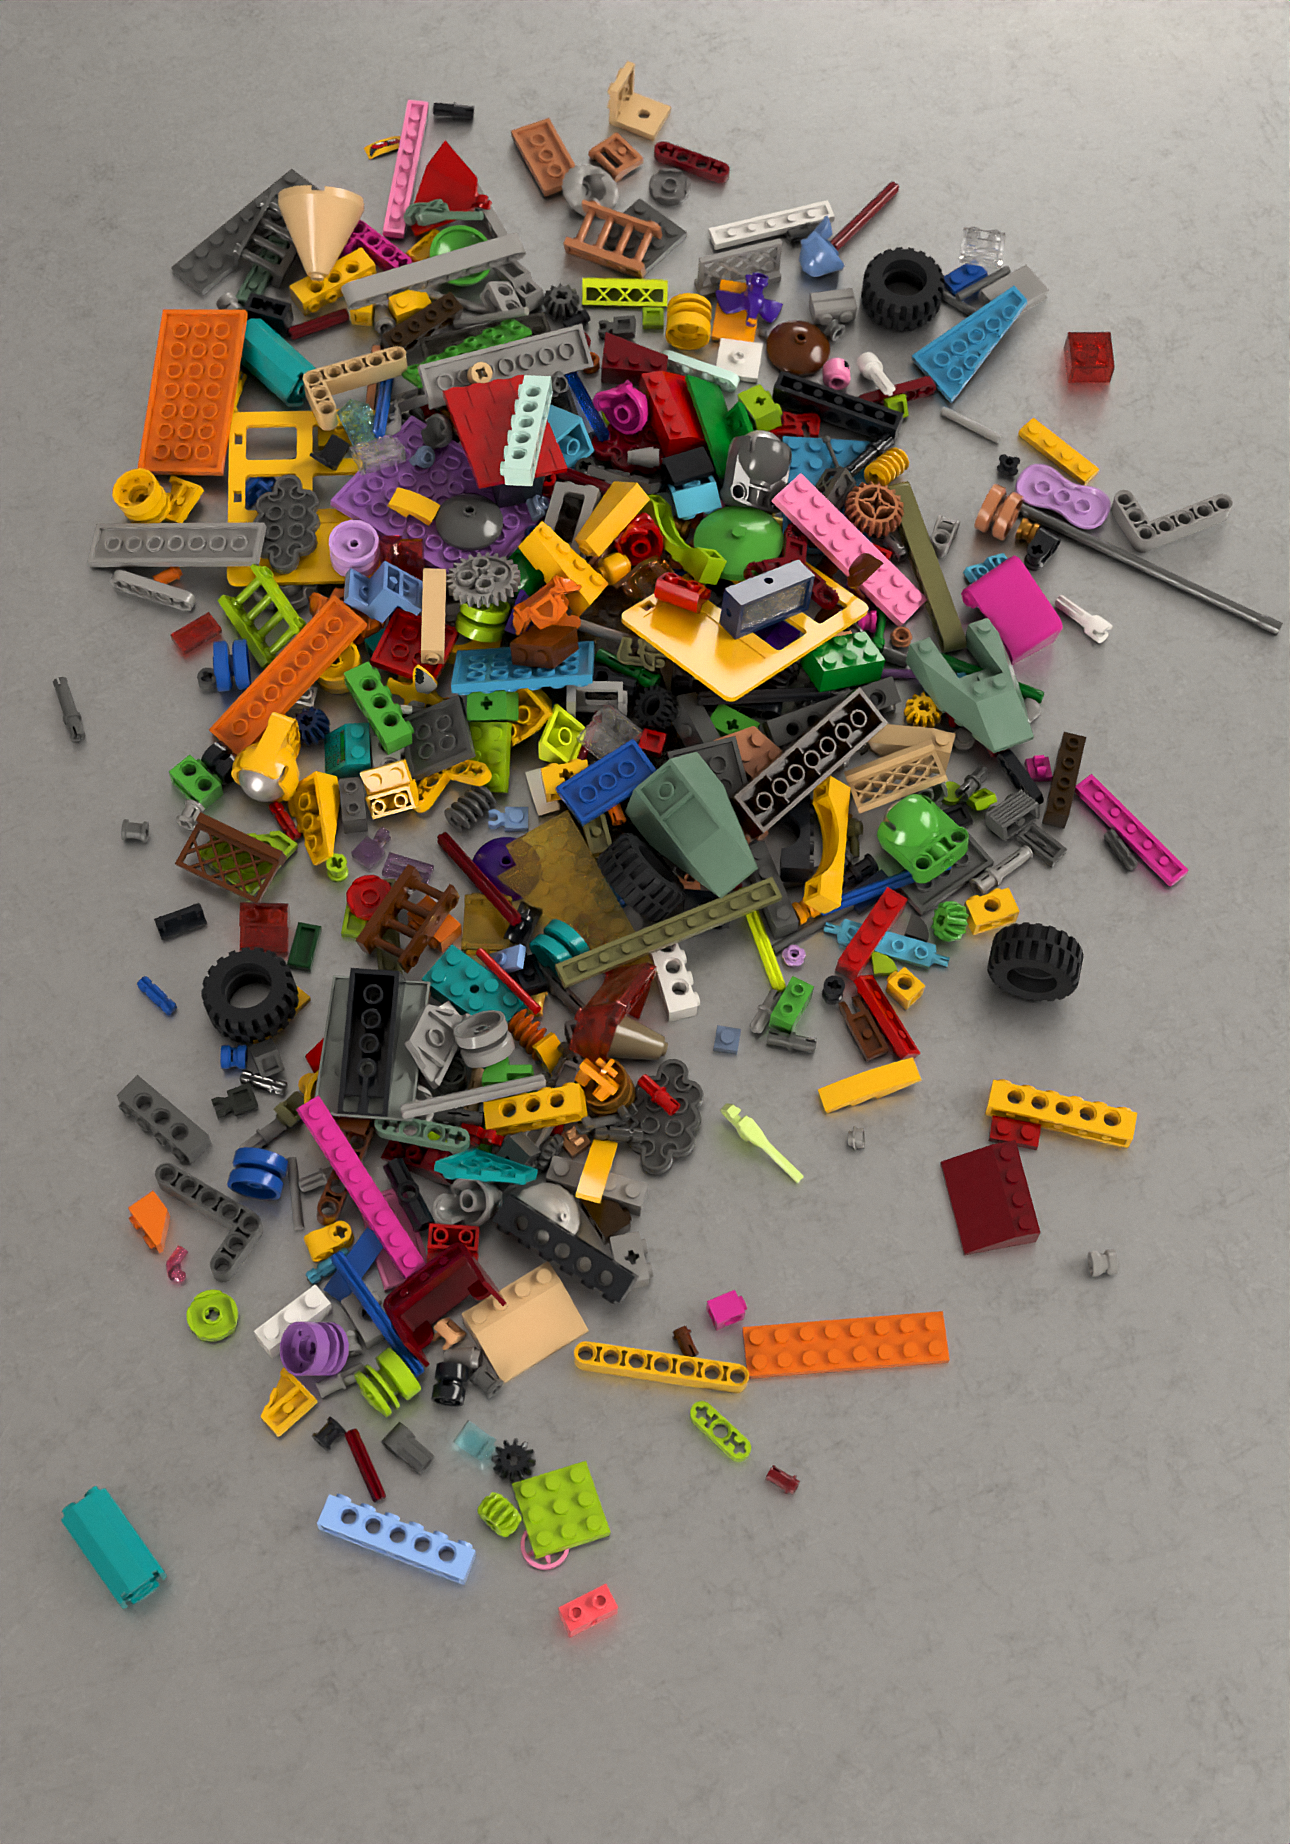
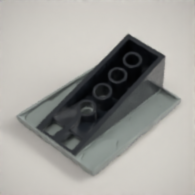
M351 968L350 976L333 975L315 1097L320 1096L332 1116L413 1122V1117L403 1119L400 1106L416 1101L420 1068L404 1043L422 1007L429 1002L430 982L405 980L400 971Z

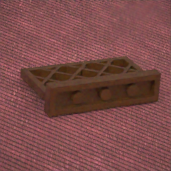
M200 812L196 819L197 824L175 865L259 905L280 865H284L287 857L283 851ZM200 831L207 833L211 842L198 846L196 838ZM224 842L228 843L231 852L218 856L215 845ZM212 847L215 857L202 861L200 850ZM244 852L249 853L252 862L239 866L236 855ZM197 853L199 863L190 866L183 863L188 854ZM233 856L236 867L223 871L220 860ZM217 862L220 873L211 876L206 874L204 866ZM267 862L273 865L269 873L259 875L258 864ZM253 866L256 877L244 881L241 870ZM238 872L240 883L234 885L227 884L225 875ZM255 882L259 883L260 890L256 897L247 893L246 885Z

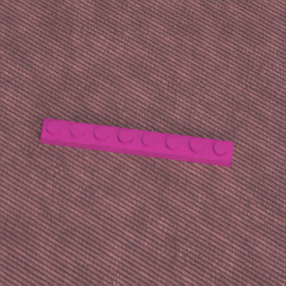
M318 1095L297 1108L296 1111L403 1279L405 1280L426 1265L425 1261L320 1096Z

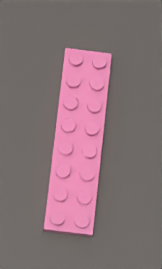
M801 473L772 499L771 502L847 577L850 576V565L863 553H869L884 563L858 588L897 627L905 623L928 600Z

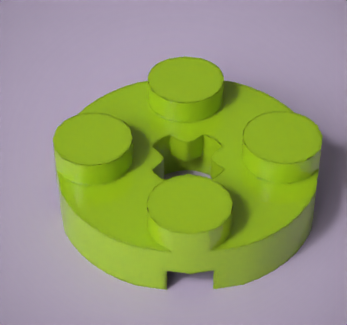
M212 1289L203 1291L194 1298V1301L187 1309L186 1317L191 1331L198 1339L202 1341H219L236 1330L239 1313L233 1298L222 1293V1291ZM210 1310L220 1313L215 1321L206 1319V1316L210 1314Z

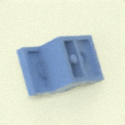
M387 561L381 564L371 578L351 568L345 574L344 603L353 609L365 613L371 619H376L383 623L397 605L415 615H418L422 610L423 581Z

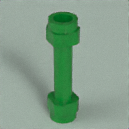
M877 607V623L872 642L882 654L885 645V639H883L885 623L888 617Z

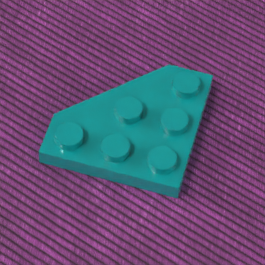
M476 1148L437 1160L434 1171L442 1173L443 1177L447 1179L460 1178L482 1182H509L517 1185H525L527 1182L535 1180L538 1169Z

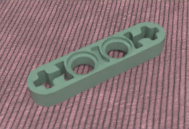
M413 1118V1122L375 1120L376 1133L384 1139L454 1153L464 1152L470 1146L469 1133L460 1127ZM386 1122H390V1126H388L386 1130H383L382 1125H385ZM397 1124H400L399 1133H396ZM407 1126L417 1128V1132L411 1136L405 1135L403 1130ZM431 1131H439L441 1133V1137L438 1140H430L427 1136ZM446 1133L449 1134V1138H447V1143L445 1142V1141H446ZM458 1136L462 1137L463 1141H460L459 1144H455V1140L458 1139Z

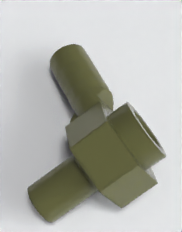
M848 818L847 837L850 842V853L854 858L860 857L858 838L859 835L863 834V823L856 818Z

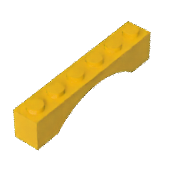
M832 776L822 781L814 789L813 806L818 815L822 831L823 851L817 871L812 878L805 882L804 903L823 914L841 906L850 803V787Z

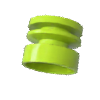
M389 1347L375 1357L379 1367L378 1371L368 1364L364 1366L369 1378L361 1371L354 1374V1378L365 1399L386 1418L392 1414L387 1402L395 1409L400 1408L399 1401L396 1398L397 1394H400L406 1400H410L421 1391V1386L402 1359Z

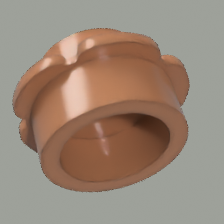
M901 626L892 631L890 639L895 647L906 648L911 644L912 634L908 628Z

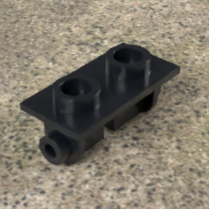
M200 903L154 919L162 940L207 924Z

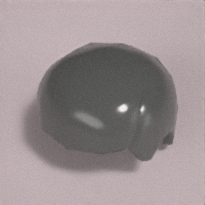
M439 413L433 414L425 420L428 424L421 430V435L425 445L430 446L434 450L450 444L453 438V426L447 416Z

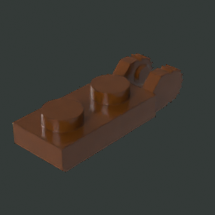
M857 995L852 997L853 1006L857 1011L853 1015L845 1001L839 1002V1009L866 1062L888 1053L889 1048L868 1008L864 1007L860 998Z

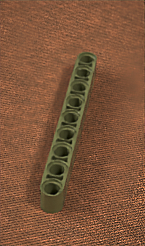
M909 481L888 485L889 490L895 489V495H901L900 502L904 503V515L897 529L903 546H906L908 549V560L918 588L925 598L928 599L924 604L942 653L966 648L965 634Z

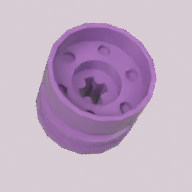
M294 1322L284 1331L280 1342L282 1364L287 1372L294 1376H333L342 1370L349 1354L347 1335L342 1327L334 1322Z

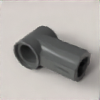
M398 1422L381 1443L396 1457L400 1456L420 1474L426 1470L435 1457L415 1439V1435L404 1424Z

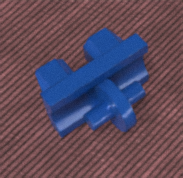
M250 477L246 482L245 505L251 507L261 495L272 492L271 487L274 486L276 479L274 477Z

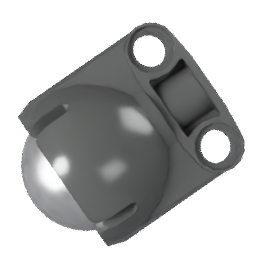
M764 430L752 431L745 436L733 438L728 448L724 483L720 490L721 500L730 506L757 508L769 515L782 512L774 504L772 507L771 501L787 486L792 462L791 448L786 443L781 442L773 433Z

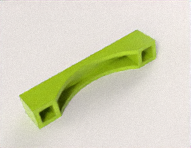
M647 494L650 500L638 514L640 515L642 512L647 513L660 528L661 535L664 537L663 549L672 555L671 558L683 566L684 571L694 577V581L703 585H716L727 561L716 550L700 547L691 548L686 544L675 526L671 505L660 495Z

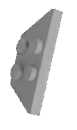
M427 1004L422 1007L404 1044L430 1086L435 1089L440 1086L458 1048L453 1035L454 1028L458 1023L471 1015L467 1013L458 1015L454 1014V1010L440 1009L437 1006Z

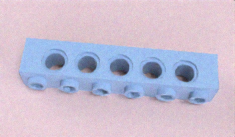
M329 1494L317 1522L319 1530L465 1585L476 1558V1550L472 1549V1544L463 1540H458L457 1543L448 1540L449 1536L442 1532L434 1531L432 1534L423 1530L424 1526L416 1522L410 1521L409 1524L399 1521L400 1518L392 1513L385 1512V1515L375 1512L376 1509L371 1505L361 1503L359 1506L351 1503V1499L345 1495L337 1494L335 1497ZM348 1513L356 1515V1520L351 1524L342 1522L343 1517ZM370 1523L380 1524L381 1527L378 1532L369 1533L366 1531ZM395 1532L405 1534L404 1540L399 1543L391 1541V1536ZM420 1541L429 1543V1548L424 1552H418L415 1549L416 1544ZM449 1550L453 1552L454 1556L450 1561H442L439 1558L441 1552Z

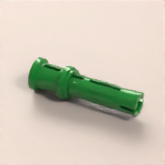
M600 648L595 656V661L625 676L638 678V684L650 689V686H660L662 683V675H655L646 670L644 666L637 667L635 665L622 664L618 661L616 655L604 650V648Z

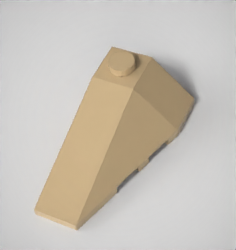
M887 724L866 742L863 747L880 757H884L931 739L946 773L956 734L935 728Z

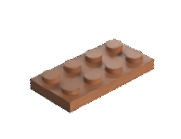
M547 118L511 130V137L544 197L562 191L565 173L576 165L551 120Z

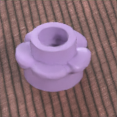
M789 945L788 948L783 950L782 957L787 966L795 968L803 964L806 954L798 945Z

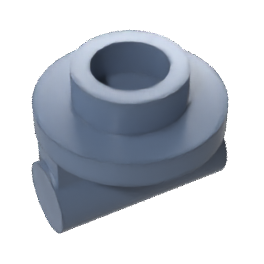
M421 446L416 451V454L409 459V463L412 466L418 465L421 468H429L435 461V452L430 446Z
M536 494L533 498L526 500L532 521L536 522L540 520V517L546 516L549 502L544 496L541 497Z

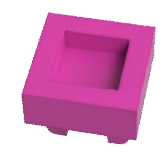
M1035 755L1033 758L1025 759L1026 771L1034 782L1052 780L1053 776L1048 756Z

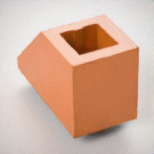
M151 1191L128 1207L131 1214L128 1219L136 1230L142 1229L145 1234L142 1238L150 1249L155 1247L160 1254L164 1251L170 1215L156 1193Z

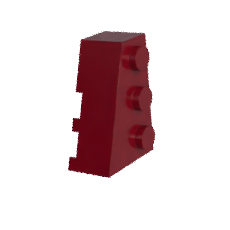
M606 332L601 366V383L620 385L629 380L633 386H638L641 374L667 372L668 355Z

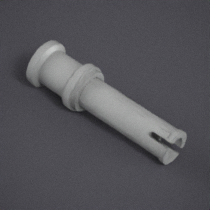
M1023 845L995 867L986 868L982 875L969 881L972 891L979 895V897L986 895V891L990 888L1000 885L1002 878L1033 857L1032 850L1027 845Z

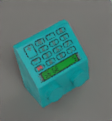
M369 722L347 723L325 735L326 774L337 776V778L361 777V771L372 768Z

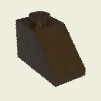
M579 1198V1206L604 1245L609 1243V1237L623 1235L630 1231L632 1218L627 1209H622L618 1202L601 1199V1202L597 1203Z

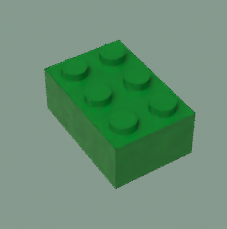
M865 631L832 637L803 656L800 661L801 666L819 692L881 680L885 663L884 657Z

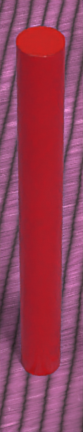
M479 948L476 951V956L534 1014H538L541 1011V1007L483 948Z

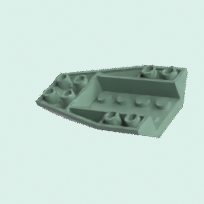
M698 752L669 759L633 790L625 813L649 845L722 899L758 869L724 785Z

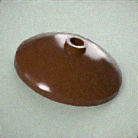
M790 320L780 323L773 328L767 339L766 351L770 361L779 370L796 376H809L820 371L828 361L830 344L826 335L815 325L805 321Z

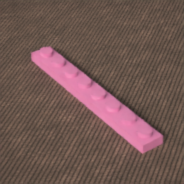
M408 100L384 221V237L404 239L407 224H405L403 216L407 207L411 205L429 102Z

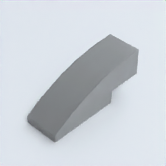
M518 261L493 268L502 282L511 283L522 307H528L529 311L544 304L543 289L532 280L531 273Z

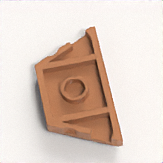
M755 726L716 739L720 740L736 736L748 780L782 751Z

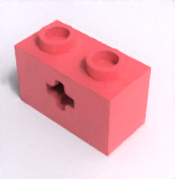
M607 1584L558 1608V1614L570 1638L618 1613V1606Z

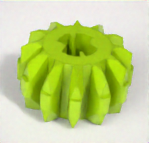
M491 1492L481 1501L482 1503L477 1509L478 1514L492 1531L503 1537H508L518 1528L522 1520L521 1515L507 1498H504L501 1494Z

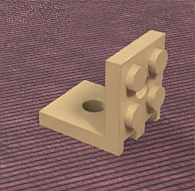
M627 61L625 66L619 69L615 82H611L608 88V94L610 95L607 104L609 124L654 141L671 113V106L634 92L635 63ZM640 115H647L648 118L642 119V118H640L639 116H640Z

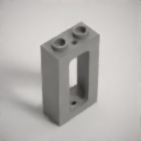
M556 481L544 523L551 527L553 531L555 530L564 497L584 500L571 548L580 557L585 559L586 555L579 550V545L574 539L602 499L600 490L593 485L582 486L570 481Z

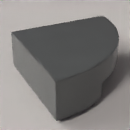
M912 913L904 936L927 942L929 932L925 922L919 916Z

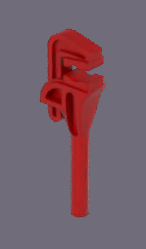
M782 412L783 415L780 416L782 425L768 431L779 439H782L783 436L804 437L802 425H806L809 438H819L820 417L815 413L794 415L790 412Z

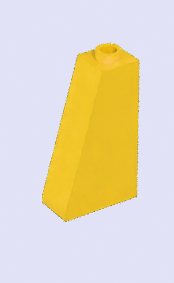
M614 481L574 539L579 545V550L584 555L599 557L647 504L650 498L638 483Z

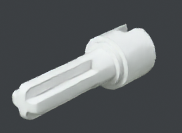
M872 352L862 354L857 360L860 372L865 378L873 380L884 395L892 396L895 386L883 373V365Z
M1060 595L1055 600V606L1082 625L1085 634L1093 640L1102 643L1109 636L1105 630H1111L1113 625L1101 616H1091L1063 595Z

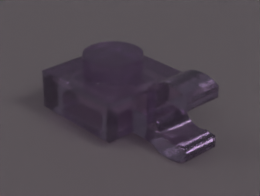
M381 827L373 840L366 836L351 852L352 856L370 870L385 854V850L382 847L391 839L389 836L390 832Z

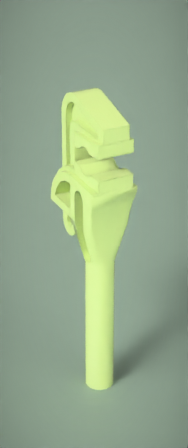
M726 1103L720 1109V1112L737 1128L740 1137L745 1142L749 1141L754 1146L762 1148L798 1183L804 1176L767 1140L754 1120L747 1115L741 1118L738 1115L741 1109L739 1107L736 1108L733 1104Z

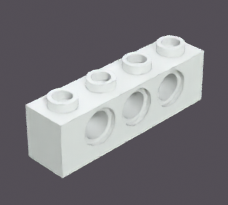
M678 943L667 947L671 949L670 952L659 950L648 955L668 1022L696 1016L697 1006H700L698 993L693 992L691 987L694 984L691 971H686L685 968L687 963L684 949L680 950ZM669 968H674L678 972L672 974L667 972L666 970ZM680 989L684 991V994L677 995L673 991Z

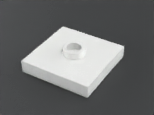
M720 338L716 366L735 373L740 381L757 383L763 344Z

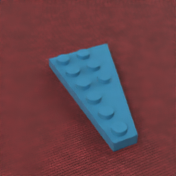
M1012 286L912 355V361L926 376L933 378L936 388L952 404L1026 307L1027 299L1015 286Z

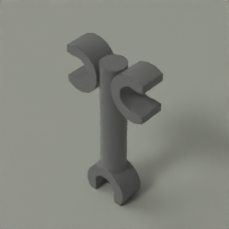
M631 1103L627 1108L622 1105L617 1109L618 1113L594 1119H591L590 1116L581 1119L583 1123L577 1124L575 1128L579 1135H583L594 1128L607 1126V1128L610 1126L624 1127L626 1125L625 1122L636 1115L638 1110L634 1103Z

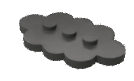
M288 474L277 479L273 492L264 493L257 499L255 506L258 516L253 521L264 522L267 527L261 558L269 559L271 567L279 574L291 573L298 567L300 557L314 552L318 544L315 532L320 527V519L316 514L320 506L317 495L309 489H303V484L297 476Z
M678 1059L664 1061L659 1066L657 1075L649 1076L657 1085L665 1087L669 1095L681 1104L678 1111L672 1114V1116H669L656 1102L653 1103L651 1101L652 1097L638 1083L635 1087L637 1100L634 1102V1105L638 1112L630 1118L632 1124L628 1128L630 1130L633 1128L642 1129L643 1140L640 1143H634L629 1140L627 1143L633 1151L641 1153L640 1161L643 1168L648 1173L654 1175L665 1173L671 1167L674 1157H685L693 1151L695 1147L693 1132L701 1125V1115L698 1108L704 1101L703 1090L697 1082L689 1080V1071L686 1064Z

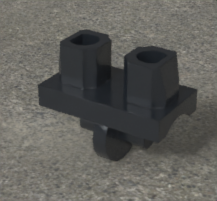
M521 901L517 909L521 914V922L515 926L509 925L504 939L514 945L521 944L526 947L543 914V909L532 907L526 902Z

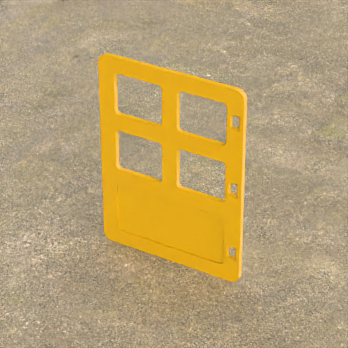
M336 410L337 426H362L364 443L363 457L343 458L336 471L309 456L313 453V428L319 427L313 411L233 413L229 435L228 523H252L258 516L256 510L245 509L246 479L249 477L295 475L301 480L303 489L313 491V478L315 476L355 475L380 449V436L375 438L372 432L375 410ZM295 427L297 429V457L295 459H246L247 429ZM235 436H242V444L235 445ZM234 493L242 494V502L234 503ZM335 508L318 509L316 514L320 519V527L315 532L318 544L314 552L300 557L298 567L288 574L275 572L270 565L269 559L260 557L259 566L268 567L272 571V577L278 585L345 584V577L339 575L333 569L330 560L329 535L334 527L341 522L353 519ZM379 535L380 562L376 570L382 564V537ZM227 566V580L232 586H248L256 577L250 566ZM376 570L367 577L371 578V576L376 572Z
M806 562V565L823 578L829 587L836 590V593L838 592V603L845 609L823 623L815 622L803 612L785 619L805 635L782 650H776L754 633L735 640L719 624L721 609L709 600L702 605L700 614H696L658 600L652 594L624 611L621 621L625 626L645 639V641L721 698L733 702L865 617L868 612V606ZM690 573L682 576L686 581L693 580V576ZM730 580V581H732L734 584H738V583H740V582H743V581H733V580ZM647 605H651V607H652V608L649 609L648 611H645L644 609H642V608L646 607ZM790 606L788 608L780 610V612L785 613L787 611L795 609L796 607Z

